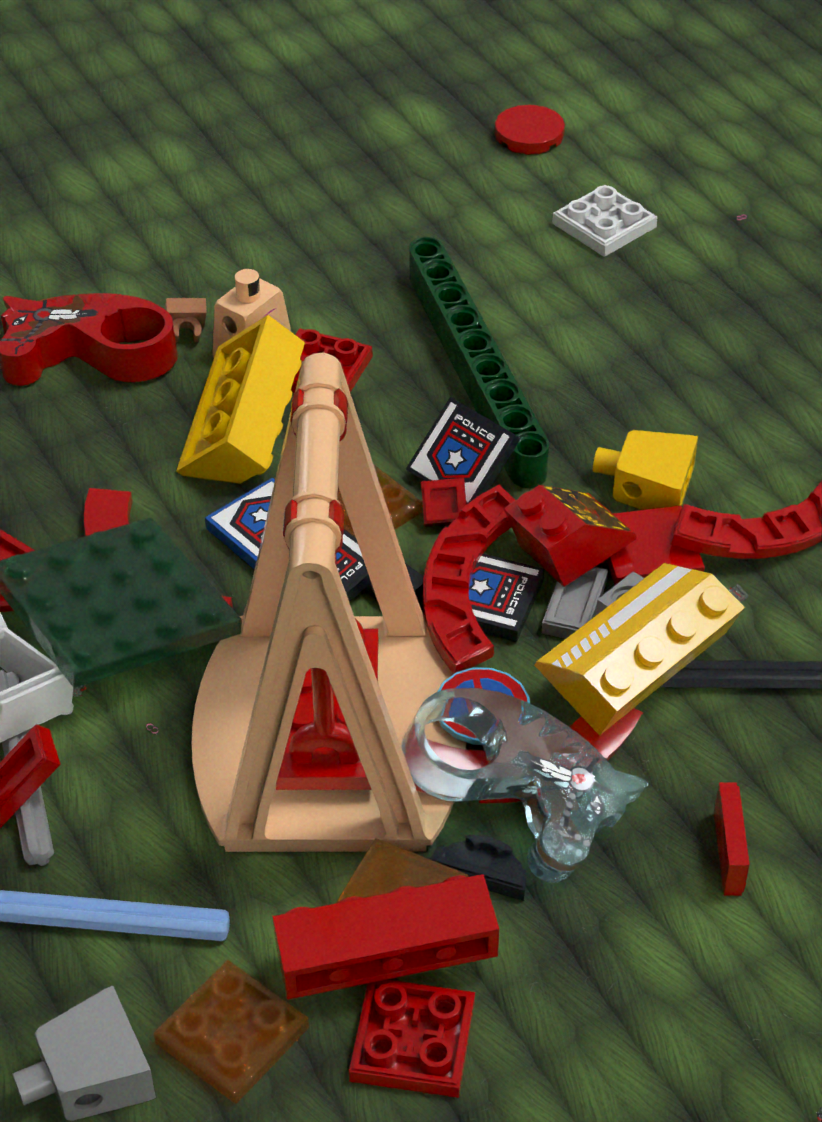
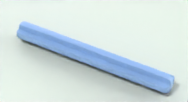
M0 890V921L215 941L226 940L230 927L229 912L221 909Z

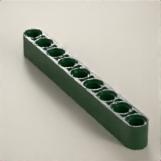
M420 237L413 240L409 245L410 282L477 413L520 438L519 443L504 465L508 476L519 487L535 488L538 485H542L547 479L549 442L444 245L440 240L432 237Z

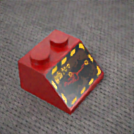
M538 485L503 508L520 547L563 587L637 539L632 529L589 493Z

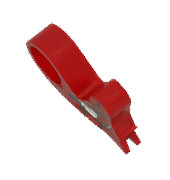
M112 293L73 294L38 301L12 296L3 297L7 310L1 315L5 335L0 340V365L3 378L9 384L24 386L34 383L41 377L44 368L55 366L69 357H78L106 376L123 382H140L159 377L169 371L177 361L178 353L172 316L167 310L151 301L135 296ZM148 340L137 344H119L124 341Z

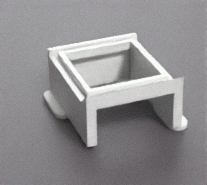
M0 612V667L7 672L14 671L21 682L0 692L1 743L31 729L36 724L39 725L61 714L68 715L72 713L74 707L72 696L76 671L72 669L67 672L10 631Z

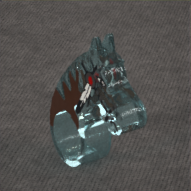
M452 688L434 693L422 703L405 731L401 742V748L413 782L423 791L436 798L446 801L517 798L521 800L525 807L528 827L535 835V840L527 852L529 868L536 877L552 883H557L570 877L589 854L594 833L599 832L605 826L613 827L625 813L626 804L634 802L640 796L639 792L644 791L649 785L642 778L614 770L607 759L586 739L544 710L510 695L486 689ZM435 721H450L466 727L481 743H486L487 746H484L487 761H489L487 766L466 770L447 764L431 749L425 735V725Z

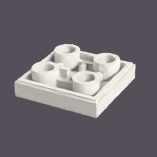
M603 185L555 211L552 224L605 257L656 228L657 216L644 209L641 204L621 195L615 188Z

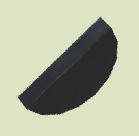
M479 835L465 836V841L452 843L446 848L444 845L438 847L427 862V873L446 879L459 875L471 877L484 874L488 891L524 901L527 878L526 870L523 869L521 862L513 855V849L495 838Z

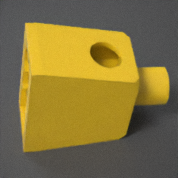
M632 430L628 432L621 452L601 447L597 448L593 462V472L614 476L613 498L617 502L641 510L681 506L694 470L698 436Z

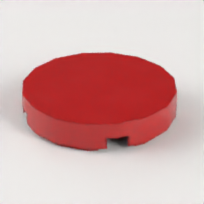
M518 105L500 113L495 121L496 140L500 144L502 142L508 144V149L515 153L527 155L542 154L550 151V146L556 144L557 147L560 145L564 138L565 124L563 118L556 111L544 106Z

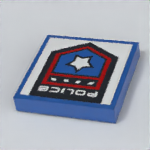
M274 478L267 480L205 517L206 529L254 570L275 483Z

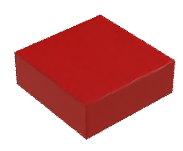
M464 478L421 481L424 526L450 525L459 516V511L466 505Z

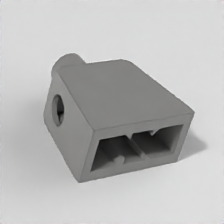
M113 986L105 988L40 1026L34 1035L42 1061L12 1073L23 1106L55 1093L65 1119L70 1121L156 1098L150 1067Z

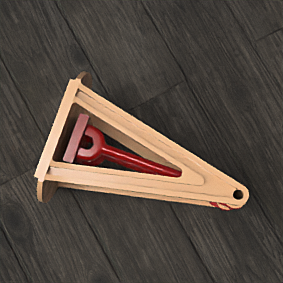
M315 353L306 357L301 364L244 615L237 617L226 630L207 664L200 683L192 724V762L196 789L208 826L219 846H225V852H426V846L432 845L441 832L456 797L449 796L446 799L417 791L402 747L410 733L413 732L434 742L466 749V742L454 738L444 730L435 715V695L441 684L452 676L453 673L439 655L426 626L425 615L416 598L341 363L330 354ZM338 487L383 616H354L337 570L336 553L341 550L343 545L344 512L340 502L337 500Z

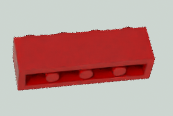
M484 874L471 877L453 876L441 883L421 887L402 886L386 894L366 898L352 896L335 904L315 908L297 907L287 911L285 914L272 916L275 943L287 1000L498 957L499 926Z

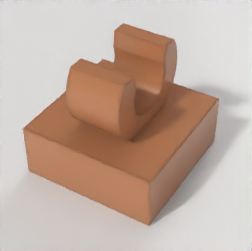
M166 298L165 310L172 316L176 342H178L179 330L181 328H190L194 334V342H199L202 328L205 327L207 313L206 298Z

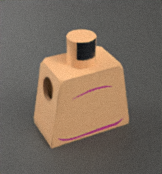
M243 269L235 274V287L218 299L215 304L213 358L218 346L266 315L271 316L291 331L283 292L280 288L260 279L258 272L255 270Z

